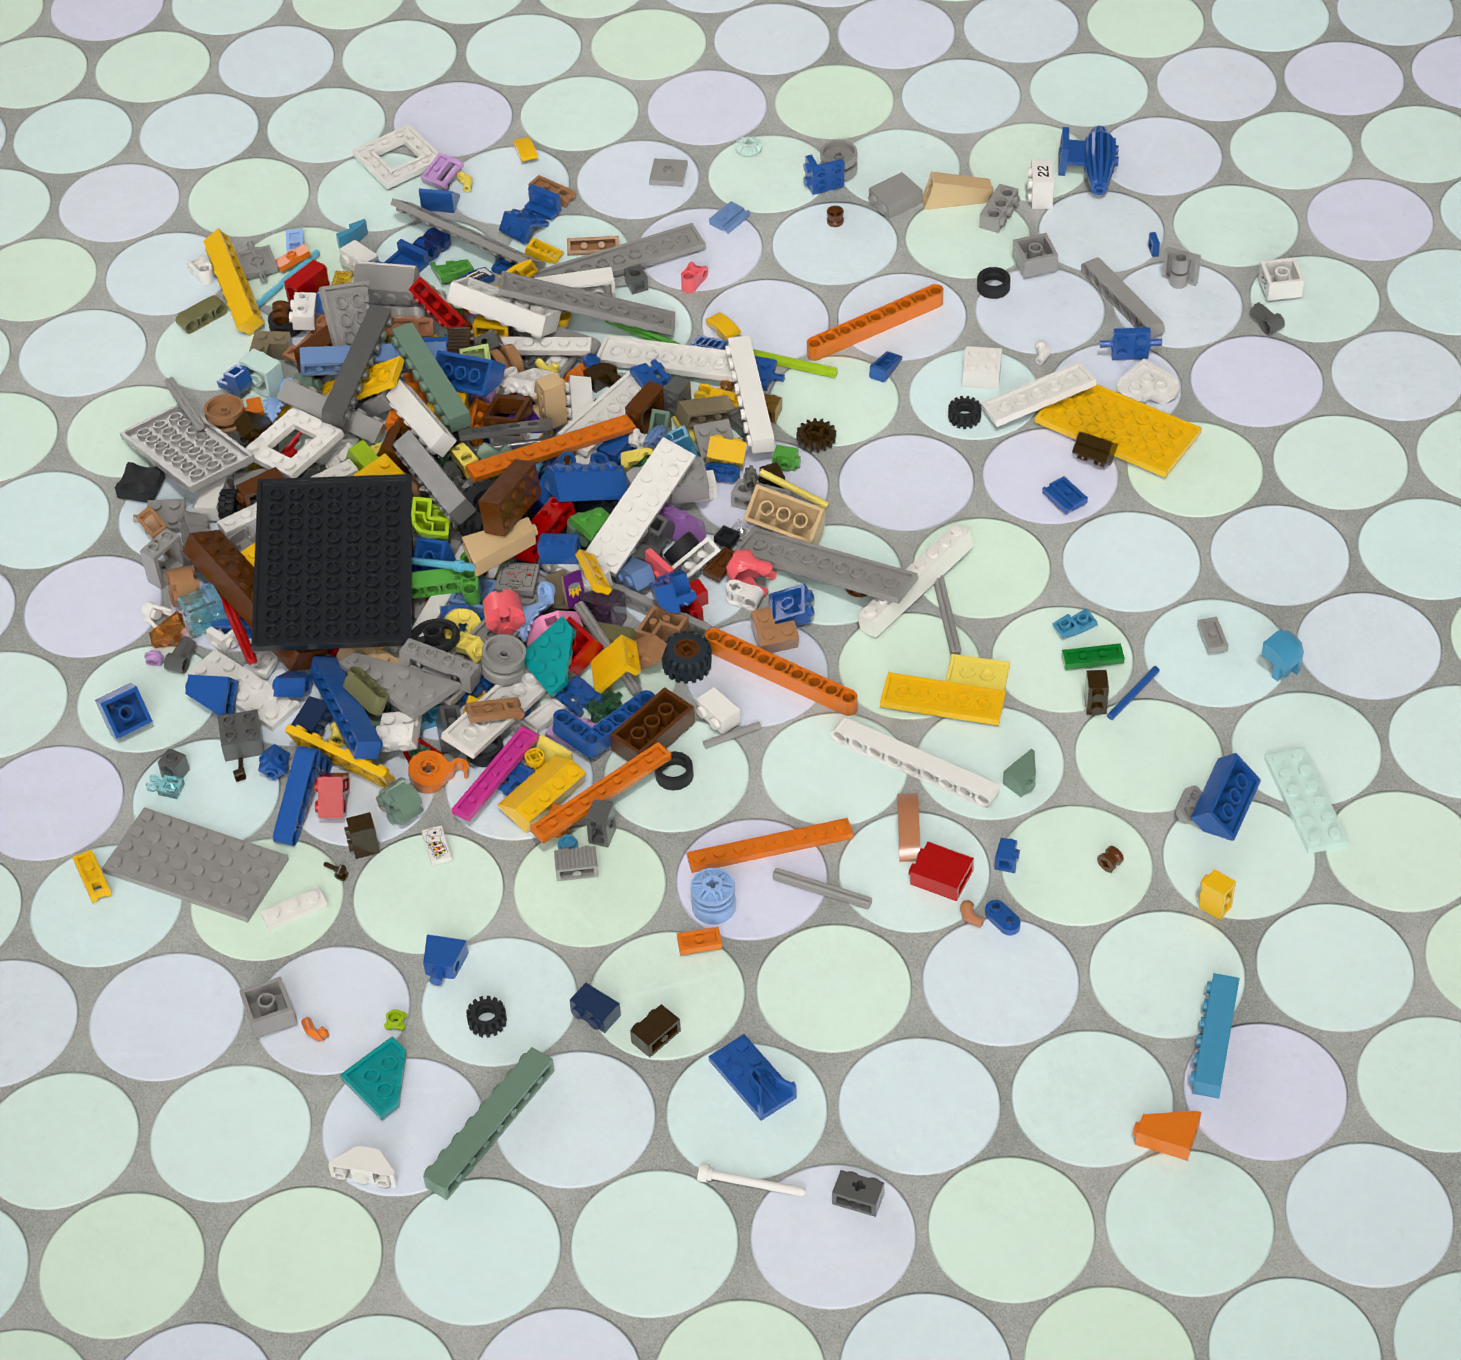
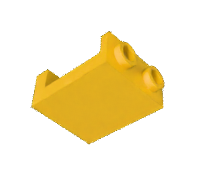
M621 634L591 661L595 691L610 697L612 695L611 684L623 674L629 672L636 676L641 672L636 641Z

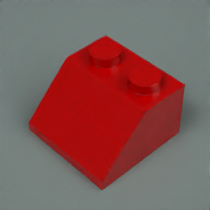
M569 616L566 620L576 631V635L572 642L573 654L568 670L576 675H580L603 649L604 645Z

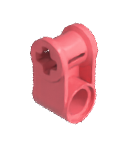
M692 261L689 262L688 266L681 273L682 291L685 293L695 292L707 278L708 267L696 265Z

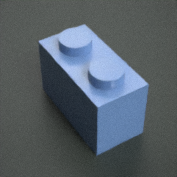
M632 556L628 558L617 576L614 577L618 584L635 591H639L648 586L649 583L656 581L651 565Z

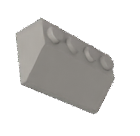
M356 262L353 282L370 280L368 303L417 307L419 305L412 298L414 295L408 290L420 277L417 266Z

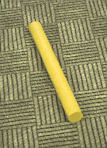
M761 469L759 476L787 490H791L793 493L825 509L829 504L828 501L764 469Z

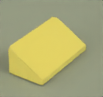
M542 734L539 736L536 748L544 752L545 762L554 755L573 760V753Z

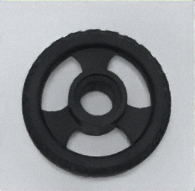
M436 618L416 625L412 629V639L449 652L459 642L460 631L458 626L451 620ZM444 629H449L453 632L450 639L444 637Z

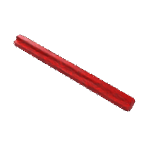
M217 591L218 598L247 664H256L258 661L255 652H252L250 640L238 613Z

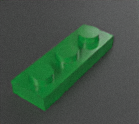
M1121 643L1062 650L1065 670L1122 664L1125 660Z

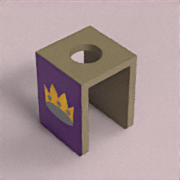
M561 569L545 576L546 581L555 586L554 603L551 605V608L571 609L575 607L576 603L586 601L581 570L566 574V570Z

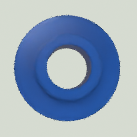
M588 353L582 359L586 367L598 364L601 361L594 353Z

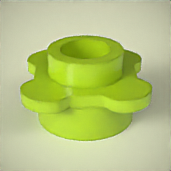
M398 1009L387 1012V1021L384 1024V1028L386 1030L398 1029L399 1031L405 1029L406 1012Z

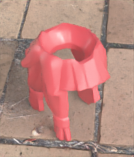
M751 549L736 550L726 566V575L730 580L735 579L760 587L764 591L763 597L767 595L768 589L756 584L753 578L762 576L775 580L777 572L772 571V563L755 558Z

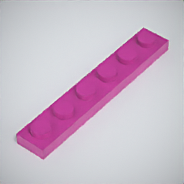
M521 726L451 809L452 814L470 822L522 760L525 753L538 741V733Z

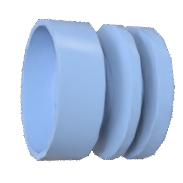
M720 868L703 869L694 875L690 886L694 916L703 923L713 925L729 920L736 910L735 882L733 877L727 871Z

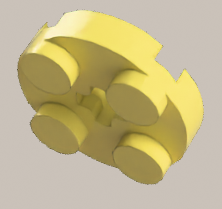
M455 608L444 617V619L451 620L457 626L459 623H466V630L464 632L460 631V639L466 633L470 634L481 622L479 616L467 608ZM449 629L443 630L444 637L450 639L453 632Z

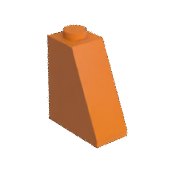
M1184 1111L1143 1114L1140 1123L1136 1122L1132 1135L1136 1136L1135 1145L1188 1161L1200 1125L1202 1112Z

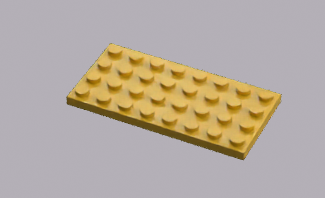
M1098 384L1088 390L1060 400L1055 404L1043 407L1035 416V423L1075 440L1080 431L1117 443L1118 447L1114 454L1115 457L1165 478L1198 438L1202 427Z

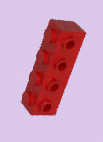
M419 277L408 289L414 295L412 298L418 304H423L425 306L424 310L431 316L434 315L436 317L435 321L442 327L445 326L447 329L470 327V330H472L473 325L422 277Z
M552 496L531 520V524H535L538 535L535 536L536 544L515 555V559L535 564L539 559L537 544L540 535L548 533L560 534L567 526L568 519L576 514L573 501L559 502Z

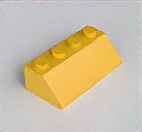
M554 755L498 803L497 806L525 833H528L531 825L549 814L553 803L561 804L583 784L586 772L572 759Z

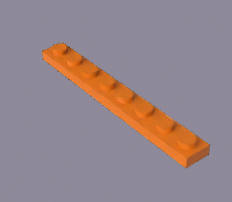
M657 742L531 825L530 832L543 844L585 817L594 799L609 801L671 760V753Z
M848 818L689 851L686 854L691 873H695L707 868H719L853 839V832Z

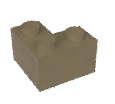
M255 331L249 352L255 348L274 359L289 360L283 358L282 354L292 345L290 332Z

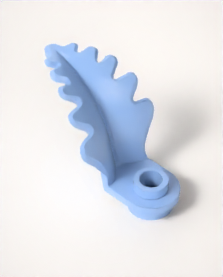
M284 379V380L281 382V384H280V390H281V388H282V385H283L285 379ZM267 396V399L263 400V402L268 404L262 407L267 408L264 410V413L268 414L266 416L274 423L278 417L277 413L281 412L280 408L284 407L285 404L280 402L277 396Z
M542 581L538 585L539 602L523 607L525 622L516 630V632H520L518 637L522 639V642H527L528 631L531 630L530 625L533 624V619L554 603L555 586L548 581Z

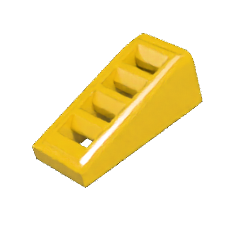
M533 237L525 249V254L544 262L557 264L564 251Z

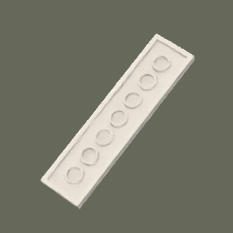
M605 335L597 353V357L601 359L600 363H611L621 368L630 369V367L636 366L639 362L642 364L647 363L649 367H653L650 362L656 359L662 363L665 372L669 374L732 382L731 371L733 369H729L728 358L730 356H726L725 350Z
M627 372L561 429L557 436L625 415V406L641 390V387L632 375ZM603 442L576 451L587 457Z
M664 437L586 550V552L594 554L600 566L609 570L610 574L614 577L617 576L696 459L695 454Z
M525 665L523 676L519 681L511 685L496 684L478 701L517 697L521 702L520 707L525 713L547 691ZM465 712L442 732L441 739L474 759L516 720L509 718L470 723Z

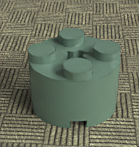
M403 777L381 789L376 797L377 803L384 807L387 812V819L392 825L395 823L403 825L424 810V808L420 809L422 799L411 783L407 785L403 782L406 780Z

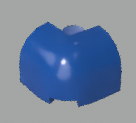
M682 569L657 577V582L654 584L653 582L649 583L655 602L667 612L679 613V607L689 605L697 599L695 591L690 588L687 574Z

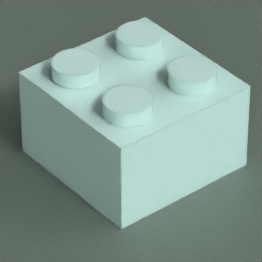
M253 348L239 360L240 365L248 368L253 384L249 389L265 398L267 396H278L280 384L284 380L281 362Z

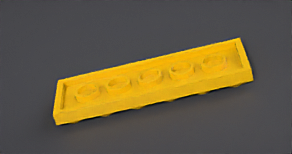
M398 356L370 367L369 378L367 381L364 380L363 391L361 394H358V400L396 387L405 360ZM336 379L323 383V396L325 393H330Z
M888 672L880 700V707L999 726L1006 690Z
M288 724L284 730L297 746L319 749L332 760V763L382 787H386L395 781V776L388 772L389 769L384 765L378 764L376 766L372 764L373 762L370 759H354L348 748L343 750L339 748L340 746L331 740L326 742L320 735L314 732L311 735L300 725L294 727Z

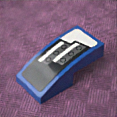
M482 267L458 278L461 279L469 276L488 283L494 282L495 275L486 267Z

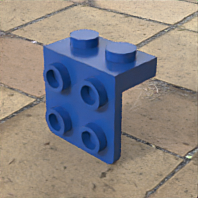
M812 155L805 156V163L803 164L805 177L803 181L805 187L809 188L812 195L844 187L845 162L843 159L817 164Z
M512 209V211H504L499 231L527 244L529 243L533 227L549 226V222L543 216L532 214V211L529 209Z

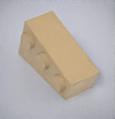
M556 372L535 380L534 392L537 395L533 397L535 402L533 411L539 419L551 418L553 429L568 423L567 415L569 414L566 407V383Z

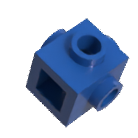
M273 744L263 751L259 757L258 771L272 780L285 775L289 769L288 762L291 753Z

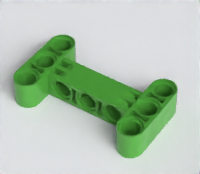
M463 552L460 560L469 563L465 552ZM443 568L412 572V599L462 592L465 603L474 606L481 602V575L475 576L473 571L455 572L453 569Z

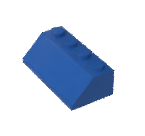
M437 350L435 358L456 391L485 397L502 383L506 364L491 359Z
M609 461L606 464L590 462L589 464L572 463L571 465L555 463L554 465H547L544 487L559 502L621 499L627 491L624 470L615 462Z
M1237 753L1218 758L1191 815V819L1203 832L1230 841L1235 840L1261 779Z

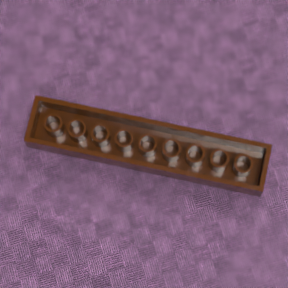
M221 530L189 533L182 552L252 628L254 566ZM329 649L272 652L290 672L310 669L313 656H326Z

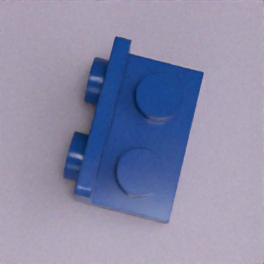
M534 184L528 187L529 202L524 208L531 210L532 213L553 220L561 212L560 195Z

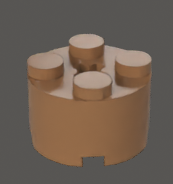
M194 565L166 570V582L169 585L168 592L173 607L201 602L200 594L197 591L200 590L198 578L194 579Z

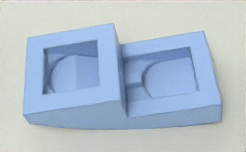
M303 228L285 230L287 252L304 244Z

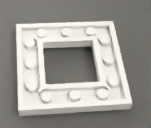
M410 124L352 150L353 156L386 189H390L424 173L439 153ZM405 144L417 158L392 169L380 155Z
M292 407L245 449L254 455L255 463L267 469L276 467L285 478H297L345 435L341 429ZM294 429L314 438L292 458L273 450Z

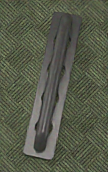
M551 418L459 429L458 431L459 440L463 441L474 454H477L478 446H472L470 440L543 431V437L539 439L506 442L512 449H517L549 439L550 430H553ZM504 443L491 445L499 450Z

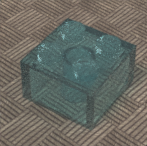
M214 585L177 598L183 624L191 639L205 635L206 630L211 627V622L226 619L222 599Z

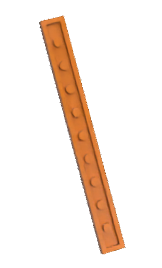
M625 414L466 464L465 471L475 483L502 474L514 459L538 463L557 457L563 452L576 451L632 433L636 426Z

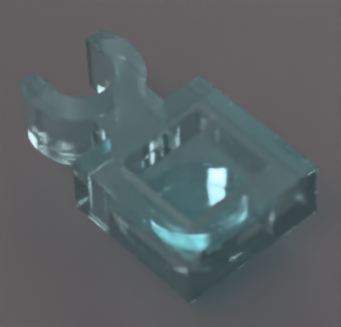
M150 775V781L154 783L145 784L146 789L150 792L157 791L160 796L178 799L185 782L183 778L164 775L163 779H159L157 775Z

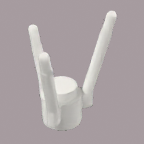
M150 601L146 602L142 607V614L146 616L144 621L148 622L169 642L170 639L153 620H158L162 614L182 620L183 617L172 613L170 608L156 605Z

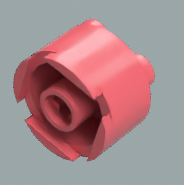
M504 589L500 593L494 591L483 600L486 627L490 631L497 634L512 635L525 622L522 601L519 594L515 591Z

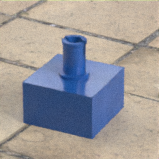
M132 683L126 684L95 700L110 735L116 739L153 722L137 686Z

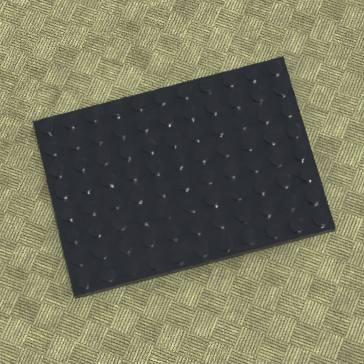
M411 474L258 479L252 652L403 646L409 638L412 639Z

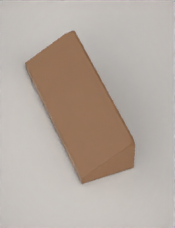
M619 236L567 238V256L588 255L619 245Z

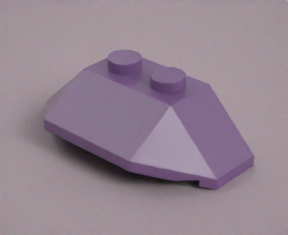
M665 503L659 514L675 524V532L672 539L678 541L688 532H691L699 542L706 538L704 521L688 514L685 510L674 507L671 503Z

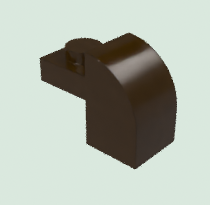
M598 363L583 371L584 377H591L592 391L595 393L605 387L610 388L622 378L618 375L617 366L611 363Z

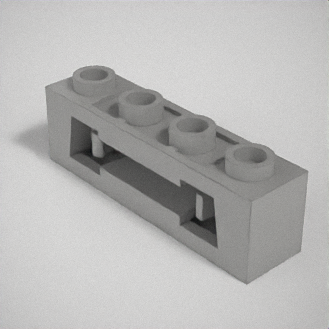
M411 638L406 641L399 651L401 666L450 680L453 678L455 681L460 677V690L471 694L480 682V664ZM417 661L418 667L411 665L412 662Z

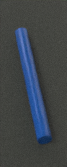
M1153 666L1107 714L1108 719L1113 720L1160 672L1157 666Z

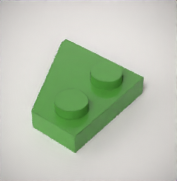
M468 259L446 261V265H436L435 262H430L432 271L442 284L450 283L474 270Z
M602 507L571 516L569 523L589 541H593L595 534L600 531L610 514Z

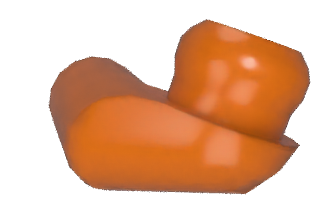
M305 1017L302 1019L301 1024L307 1035L317 1041H324V1038L328 1037L329 1032L324 1026L317 1030L311 1018Z

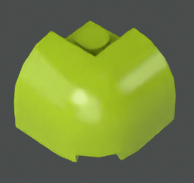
M413 497L411 520L415 532L423 538L448 541L450 520L437 505L432 504V498Z

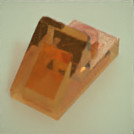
M175 611L149 632L152 647H172L178 644L181 639L180 632L185 628L182 613Z

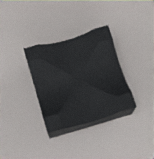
M128 462L121 480L114 487L117 498L146 503L147 500H154L165 479V474L157 466L143 467L133 462Z

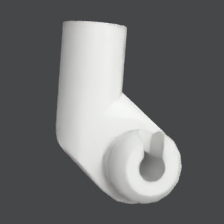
M1039 340L1035 343L1039 354L1035 361L1037 364L1042 365L1051 352L1047 344L1043 340Z

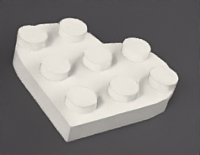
M1146 359L1141 360L1123 375L1117 385V393L1141 403L1150 399L1159 405H1166L1169 401L1175 399L1180 389L1178 379L1174 375Z

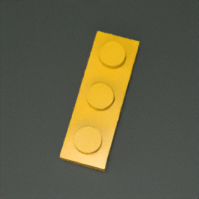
M579 549L575 556L591 585V589L596 593L609 595L612 587L596 556Z

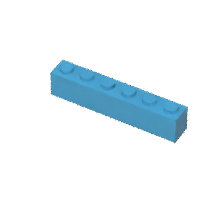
M1213 973L1212 982L1207 981L1205 994H1209V999L1204 998L1202 1012H1206V1017L1201 1016L1199 1027L1200 1030H1203V1035L1198 1034L1196 1048H1200V1052L1194 1054L1193 1066H1197L1196 1072L1191 1071L1189 1083L1194 1085L1192 1094L1217 1099L1220 1097L1240 979L1238 977Z

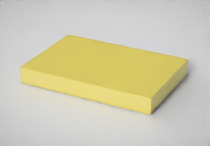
M951 654L945 681L1005 690L1010 662Z

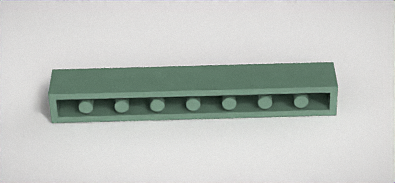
M410 322L393 328V337H391L393 347L398 348L399 356L404 358L407 369H411L414 380L419 382L421 391L426 393L429 404H433L434 411L437 416L440 415L443 425L451 433L471 426L469 410L413 323Z
M533 1047L527 1053L521 1055L518 1064L507 1072L502 1083L495 1086L491 1096L480 1104L475 1115L468 1118L464 1128L453 1136L448 1147L441 1150L437 1160L426 1168L423 1178L427 1189L445 1200L450 1198L555 1070L551 1057Z

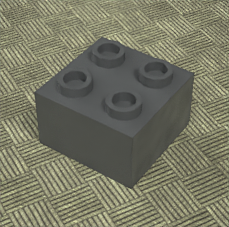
M258 709L218 716L221 748L225 762L238 760V758L260 756L265 751Z

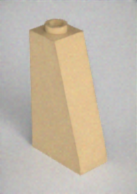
M931 172L922 195L924 209L927 210L983 204L988 202L994 188L988 178Z
M529 517L519 520L506 536L487 534L484 531L462 537L464 552L468 561L475 565V570L473 571L475 576L487 572L535 545V536L538 535L536 525L531 524Z

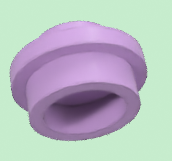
M150 650L145 653L144 658L148 665L160 666L161 662L164 661V655L158 650Z

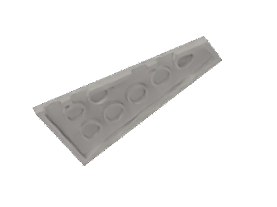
M370 280L319 288L332 346L352 345L367 312Z
M353 652L339 662L340 668L347 673L349 668L353 666L363 669L389 694L388 702L413 720L460 689V684L457 681L357 652Z

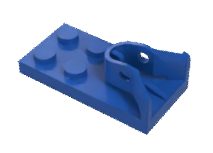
M745 1034L709 1056V1062L760 1121L797 1098L795 1082L785 1080Z

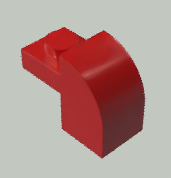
M698 578L689 582L690 588L695 591L697 599L693 603L679 608L680 612L687 613L696 619L704 621L702 606L709 604L708 590Z

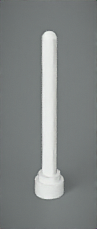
M701 1163L698 1171L697 1181L707 1183V1181L714 1179L801 1197L806 1195V1189L803 1187L716 1171L709 1164Z

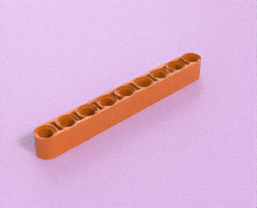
M932 284L810 337L807 340L808 359L812 361L823 359L943 305L944 288L939 284Z
M710 628L705 632V637L711 644L713 655L843 715L852 716L857 713L858 695L854 690L718 628Z

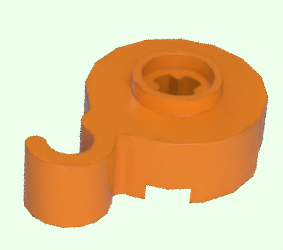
M426 750L412 757L408 766V777L410 783L419 789V792L431 794L440 791V788L445 783L447 784L450 779L454 778V773L457 770H462L464 778L467 779L469 777V764L463 758H456L448 762L442 754Z

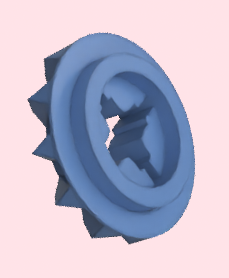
M664 425L654 427L645 437L643 447L654 448L665 436L667 428Z

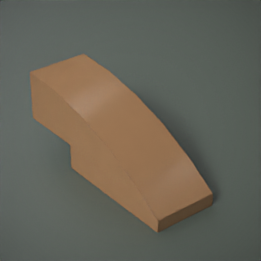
M148 506L136 516V519L153 539L165 528H168L151 506ZM170 549L165 552L168 558L171 556Z

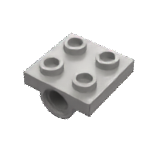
M1167 246L1164 254L1162 278L1170 279L1169 283L1175 289L1185 288L1187 284L1196 286L1199 278L1201 255Z

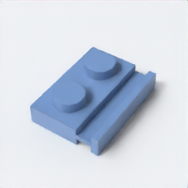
M730 201L709 218V224L721 231L725 230L729 234L750 217V211H746L740 205Z

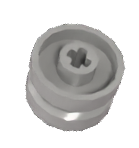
M833 140L825 143L820 150V164L843 159L845 162L844 181L852 179L857 174L856 146L846 140Z
M498 634L485 641L482 647L481 673L486 680L497 685H511L522 678L526 660V647L522 641L507 634Z

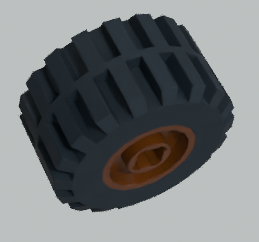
M682 631L680 634L677 632L673 637L669 636L667 641H665L667 645L662 656L664 673L669 675L671 680L675 679V682L678 683L684 681V684H688V681L696 683V679L701 681L704 679V676L707 677L712 664V649L706 637L702 638V635L699 633L694 634L693 631H690V633Z

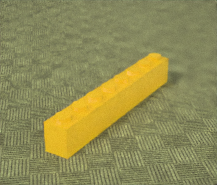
M218 228L203 241L206 247L205 251L209 255V261L214 267L213 271L219 279L218 283L223 289L222 294L227 299L226 304L231 309V316L235 319L236 328L250 336L265 322L232 241L227 234Z

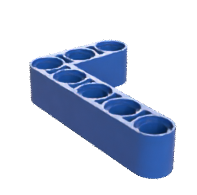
M648 690L639 692L592 728L569 711L559 709L553 714L552 731L584 756L596 757L611 746L610 734L654 697L655 694Z
M298 746L295 751L273 832V841L275 843L289 846L297 844L316 774L322 775L323 773L331 772L332 760L319 749Z

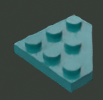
M563 616L526 648L525 665L552 697L568 685V668L571 665L573 654L572 642L576 635V631Z
M392 1036L340 1074L341 1080L381 1120L399 1108L407 1056L406 1049Z

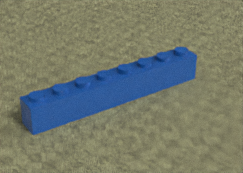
M313 656L309 673L313 674L312 679L354 759H378L379 751L383 748V742L379 738L376 728L373 727L370 717L366 714L365 708L344 689L343 683L346 675L340 668L337 658Z

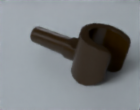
M238 758V769L233 771L236 782L246 779L243 758Z
M328 862L323 864L324 867L333 870L335 878L340 881H345L349 874L346 871V866L340 864L339 867Z

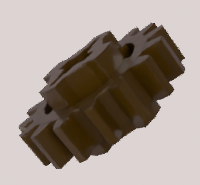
M814 418L812 422L806 420V424L801 423V427H797L796 440H798V445H803V449L809 448V452H812L813 449H816V452H819V449L826 451V447L831 448L832 443L836 442L835 426L830 425V421L823 422V419L817 421Z

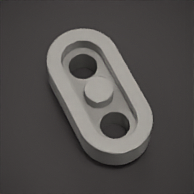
M1197 786L1185 788L1176 806V816L1183 823L1193 821L1191 815L1202 794V791Z

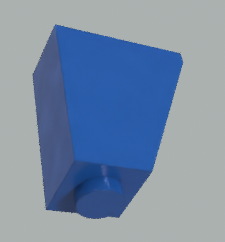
M188 674L185 694L219 716L233 714L239 681L225 676Z

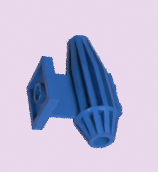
M1095 126L1085 138V141L1070 140L1069 127H1063L1058 153V176H1065L1067 164L1084 166L1092 193L1096 195L1105 194L1114 173V168L1118 167L1119 156H1116L1119 151V145H1116V138H1113L1106 127Z

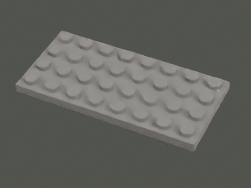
M179 404L120 432L122 440L190 493L197 492L201 488L213 484L217 480L229 476L233 472L255 462V457L251 452L202 416L201 418L205 422L206 428L197 431Z
M144 807L108 858L102 870L107 875L248 923L289 859L286 854Z

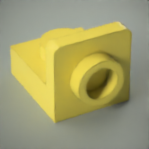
M466 633L454 649L458 653L468 655L472 662L477 663L482 659L484 643L479 636Z

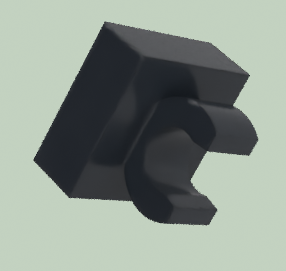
M723 525L714 536V543L719 544L720 547L724 546L732 550L736 541L740 538V532Z

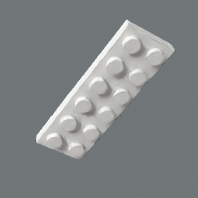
M1077 362L981 403L983 411L998 427L1038 411L1043 407L1055 404L1074 394L1088 390L1097 385L1096 379L1081 362Z
M216 649L187 672V674L225 676L238 680L239 685L235 708L241 712L258 709L261 725L272 732L301 708L300 702L292 697H274V690L270 683Z

